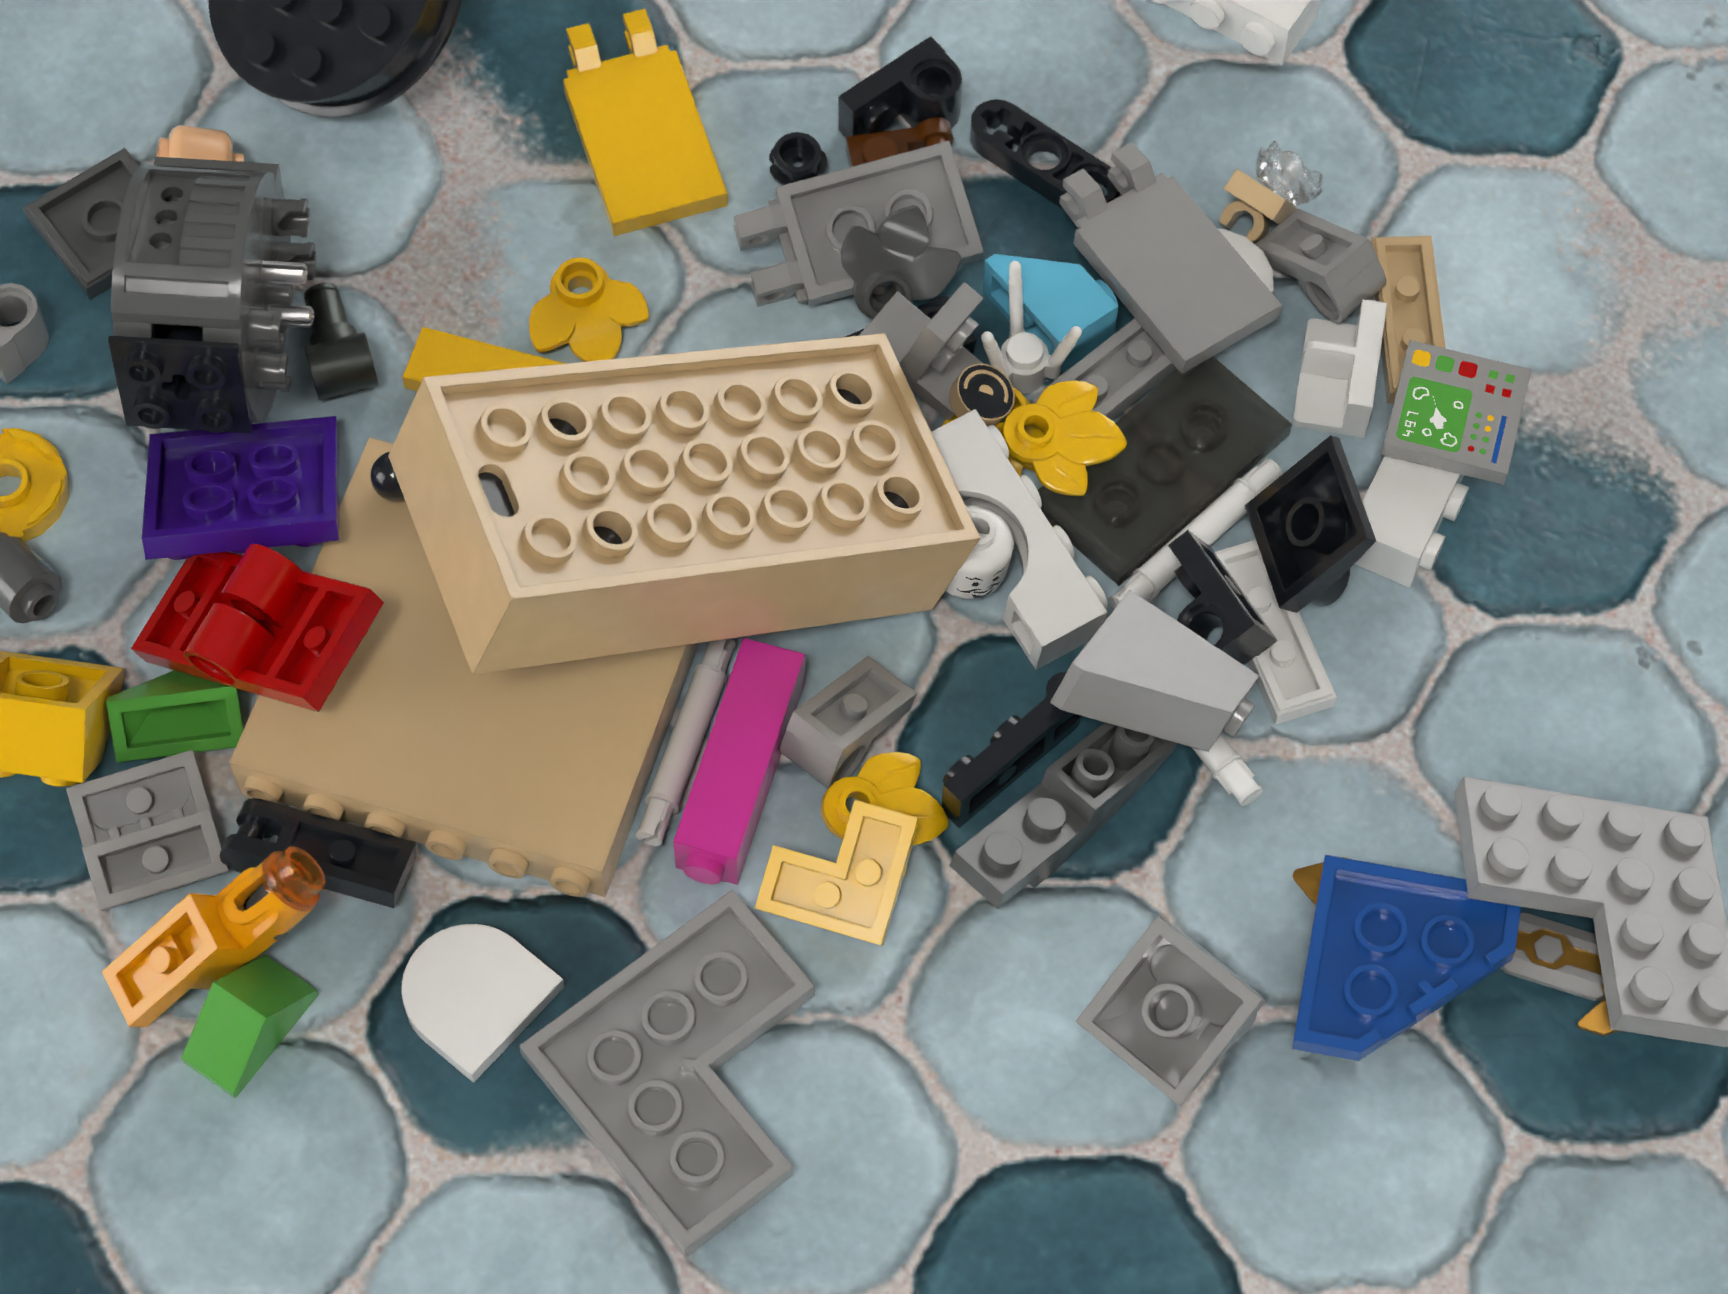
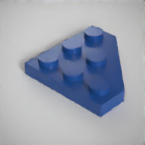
M1325 855L1292 1049L1355 1061L1365 1058L1512 961L1516 948L1521 907L1468 898L1466 879Z

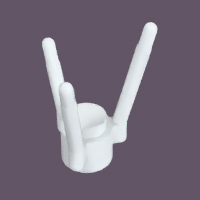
M1012 261L1009 264V338L1002 345L1001 351L991 332L985 331L981 335V340L991 366L1003 372L1015 389L1022 394H1028L1040 389L1045 383L1046 378L1057 379L1060 376L1061 365L1082 335V330L1078 326L1072 327L1052 355H1049L1047 346L1039 337L1025 332L1023 326L1021 264L1018 261Z

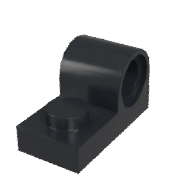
M930 36L838 96V131L845 138L848 136L883 132L899 115L911 127H917L926 119L935 117L945 118L950 122L952 129L957 124L960 116L961 70L946 54V51Z
M1186 530L1168 545L1181 563V566L1174 570L1176 576L1195 598L1179 614L1178 622L1207 640L1208 635L1214 628L1223 625L1221 638L1214 646L1243 665L1256 655L1259 656L1278 641L1208 544L1189 530Z

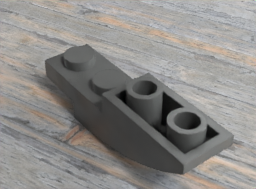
M1104 722L1051 764L1038 786L957 849L951 860L950 867L998 909L1026 885L1030 884L1033 888L1037 887L1076 853L1150 779L1175 751L1178 743Z

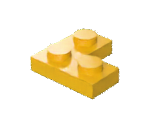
M854 800L836 863L773 845L755 909L883 946L920 819Z

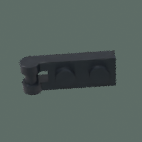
M1067 672L1057 673L1050 678L1046 687L1045 699L1023 718L1020 719L1017 715H1014L1003 722L990 739L991 745L975 758L971 755H966L948 770L943 778L942 808L946 816L958 828L962 827L1079 726L1081 715L1060 710L1050 703Z
M251 798L244 801L237 816L236 822L239 826L237 833L227 837L219 855L223 864L238 873H242L248 868L257 867L269 857L282 858L295 866L302 876L299 880L301 883L395 908L416 859V842L266 800ZM272 834L279 836L276 843L263 840V838H268Z

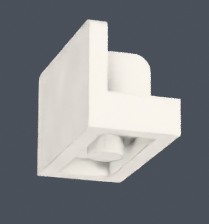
M1363 299L1356 325L1341 322L1337 324L1332 321L1316 318L1308 320L1292 424L1295 427L1365 438L1374 402L1387 303Z

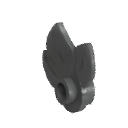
M912 205L892 212L881 222L876 233L862 226H852L841 247L842 267L854 280L853 297L858 308L869 318L873 319L897 291L910 302L937 296L946 288L959 268L961 261L959 252L947 248L928 247L927 223L918 206ZM892 282L891 288L886 293L881 295L873 293V289L880 283Z

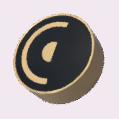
M974 364L964 369L952 383L949 391V401L958 418L976 409L988 427L990 425H998L1013 408L1015 394L1010 380L999 369L987 364Z

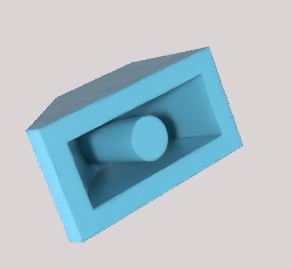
M994 254L985 260L983 293L1009 322V264L1012 261L1020 262L1023 285L1024 330L1039 337L1047 346L1049 355L1053 354L1072 327L1078 326L1081 328L1082 335L1062 363L1061 373L1082 360L1115 334L1119 307L1117 299L1111 288L1104 281L1099 279L1095 281L1080 264Z

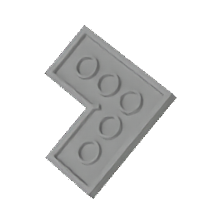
M1464 776L1454 794L1468 898L1593 918L1611 1030L1728 1047V924L1708 817Z
M733 890L722 896L519 1045L522 1057L685 1258L793 1176V1166L714 1071L814 997L815 986Z

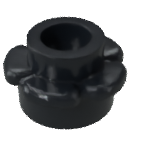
M802 132L784 135L776 142L769 154V161L772 163L770 174L781 185L816 177L819 174H823L827 168L826 155L821 151L817 140ZM800 162L803 163V165L800 167H795L792 165V163Z

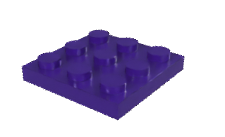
M336 416L252 424V433H214L204 430H185L150 434L141 538L145 560L158 558L182 560L199 554L229 551L243 554L250 544H259L268 548L289 545L312 547L322 542L339 541V431Z

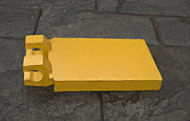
M646 9L623 14V22L626 28L624 38L630 54L600 61L597 44L589 23L566 29L570 43L568 45V52L574 69L566 71L568 78L563 79L564 93L613 236L728 206V193L676 50L670 51L668 44L657 47L654 31Z

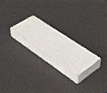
M1249 541L1215 552L1278 640L1259 656L1256 655L1248 662L1250 669L1259 675L1256 683L1274 724L1277 725L1334 707L1337 696L1299 611L1295 613L1279 608L1257 541Z

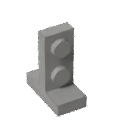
M964 282L938 313L930 319L897 291L859 336L885 333L911 390L945 419L950 421L955 415L949 401V391L952 383L967 367L974 364H983L963 347V343L979 325L970 316L981 303L983 297Z

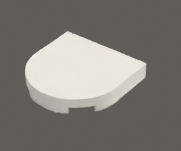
M463 924L437 932L416 949L409 959L403 974L402 1000L409 1022L418 1036L474 1083L563 990L564 982L558 974L507 933L486 925Z

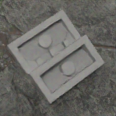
M193 750L66 788L100 911L229 872L227 865L223 864L219 857L222 844Z

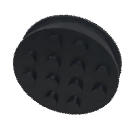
M208 0L210 21L215 39L232 69L245 82L260 92L276 98L299 112L322 118H347L362 115L392 102L409 90L430 69L440 55L454 28L461 5V0Z

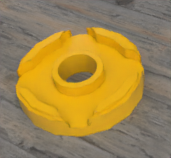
M20 428L1 429L2 434H0V478L14 476L21 479V484L12 494L0 496V532L7 533L10 537H19L26 542L42 535L60 518L69 499V475L56 447L40 434Z

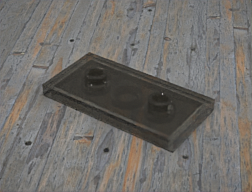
M1212 356L1183 374L1177 369L1115 423L1126 438V448L1108 461L1086 466L1088 485L1084 496L1063 495L1042 486L1038 489L1042 501L1040 509L1052 527L1059 525L1068 535L1072 545L1120 586L1133 574L1136 568H1140L1233 485L1237 478H1242L1290 435L1292 423Z

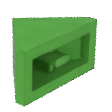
M266 955L215 980L212 983L181 1059L183 1063L236 1099L318 997V990Z

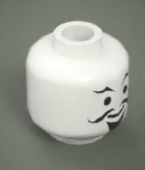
M968 505L966 508L981 539L962 567L957 571V574L945 591L952 596L975 599L995 592L1005 580L1013 553L1014 540L1011 528L1003 517L989 508Z

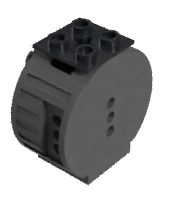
M155 157L154 164H143L133 174L123 200L116 235L111 288L113 336L108 338L126 426H140L151 429L204 430L214 433H252V422L261 423L266 419L273 405L276 391H290L292 378L291 376H286L288 353H284L287 327L310 328L314 320V312L311 306L292 305L293 285H304L306 280H314L316 251H314V242L292 243L290 240L292 235L303 238L308 236L310 225L309 200L303 198L300 200L284 199L279 164Z

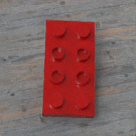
M250 544L243 556L231 552L199 554L187 558L132 645L131 650L145 662L319 712L360 642L367 634L369 627L384 602L370 588L304 572L280 553L259 544Z

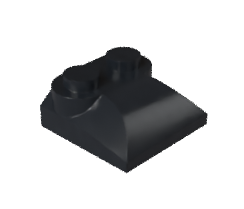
M1332 435L1244 505L1278 606L1291 612L1297 613L1309 603L1327 606L1335 602L1346 589L1350 577V568L1376 542L1340 438Z

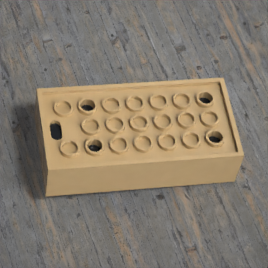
M885 333L423 377L388 455L472 675L932 610L957 574V571L962 567L981 539Z

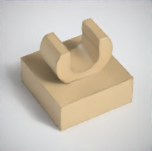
M1236 169L1224 189L1240 200L1234 201L1224 208L1220 216V223L1231 229L1241 215L1251 214L1254 223L1246 237L1256 244L1268 234V218L1280 224L1298 208L1239 169Z

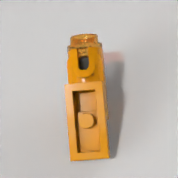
M288 847L284 852L275 851L271 853L257 867L248 868L217 895L189 893L102 971V974L128 1026L148 1027L190 989L210 990L215 980L248 964L280 940V938L286 936L315 907V904L319 901V892L326 885L325 875L315 859L298 847Z

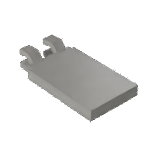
M950 141L776 187V199L768 201L769 206L734 216V231L740 251L768 245L779 238L786 262L751 272L752 281H750L757 307L787 300L795 294L798 304L807 301L809 307L853 295L854 280L843 269L841 262V247L852 226H862L876 233L881 222L892 212L912 205L918 206L925 217L929 238L928 247L947 248L959 252L961 256L959 266L982 260L984 254ZM892 282L880 283L874 289L890 285Z
M1132 142L1112 152L1111 160L1116 166L1108 170L1107 177L1120 192L1121 196L1107 204L1102 188L1084 169L1063 180L1062 186L1067 193L1060 196L1059 204L1078 228L1075 232L1073 244L1181 374L1279 318L1282 308L1279 300L1173 176L1167 178L1163 173L1154 176L1150 161Z

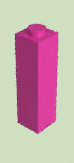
M747 638L742 640L673 841L675 867L683 870L688 877L695 881L711 885L719 884L721 881L736 885L739 883L782 754L780 746L791 715L797 709L805 685V654Z

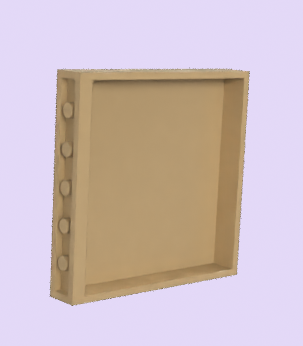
M369 437L339 506V541L324 542L311 573L370 588L384 604L319 712L258 695L229 762L238 789L248 799H262L276 804L282 802L302 808L305 812L338 821L343 820L367 829L425 844L430 852L448 860L457 861L466 856L483 861L493 871L509 878L520 879L525 874L549 881L556 890L570 896L584 897L588 892L606 897L699 643L472 675L406 501L395 502L386 500L376 493L371 484L370 473L374 462L382 454L390 452L393 443Z

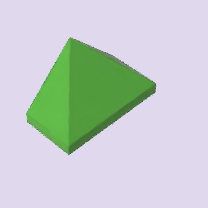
M175 670L110 696L106 700L116 763L171 756L193 750L195 753L234 748L237 746L244 730L237 688Z

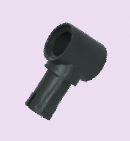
M319 283L311 286L305 291L304 300L306 306L313 308L314 320L311 326L313 334L310 337V346L304 348L318 400L379 385L365 332L358 333L355 327L348 323L337 286L332 283Z

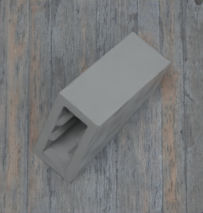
M1129 590L1072 662L1050 703L1063 711L1209 752L1223 731L1235 737L1251 714L1255 704L1246 699L1259 675Z

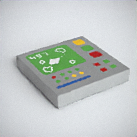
M1409 340L1381 455L1504 485L1509 471L1532 369Z

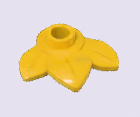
M583 257L572 258L559 266L550 282V294L538 301L531 310L529 317L531 343L539 353L553 350L568 343L572 353L582 362L615 359L620 352L622 342L621 327L635 326L648 321V307L643 294L633 284L609 279L606 271L591 259ZM578 287L590 289V291L585 293H572V290Z
M1063 381L1048 386L1042 392L1036 404H1024L1013 409L1006 417L1002 427V436L1008 446L1009 454L1023 464L1032 465L1039 482L1047 489L1069 496L1085 495L1088 485L1086 466L1095 465L1114 458L1125 450L1127 445L1126 438L1115 422L1102 413L1093 411L1097 401L1098 388L1085 381ZM1026 425L1035 426L1042 430L1045 436L1040 438L1031 437L1026 433L1024 427Z
M902 752L881 753L870 757L863 764L857 776H848L835 781L826 790L821 801V815L825 825L835 836L841 839L844 838L851 814L846 807L847 798H855L861 802L919 818L920 821L912 846L930 842L948 828L949 821L936 799L924 790L914 788L920 774V759Z

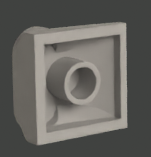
M1157 916L1076 1022L1178 1106H1182L1235 1040L1250 1030L1255 1022L1257 1012L1266 1000L1194 940L1164 918Z

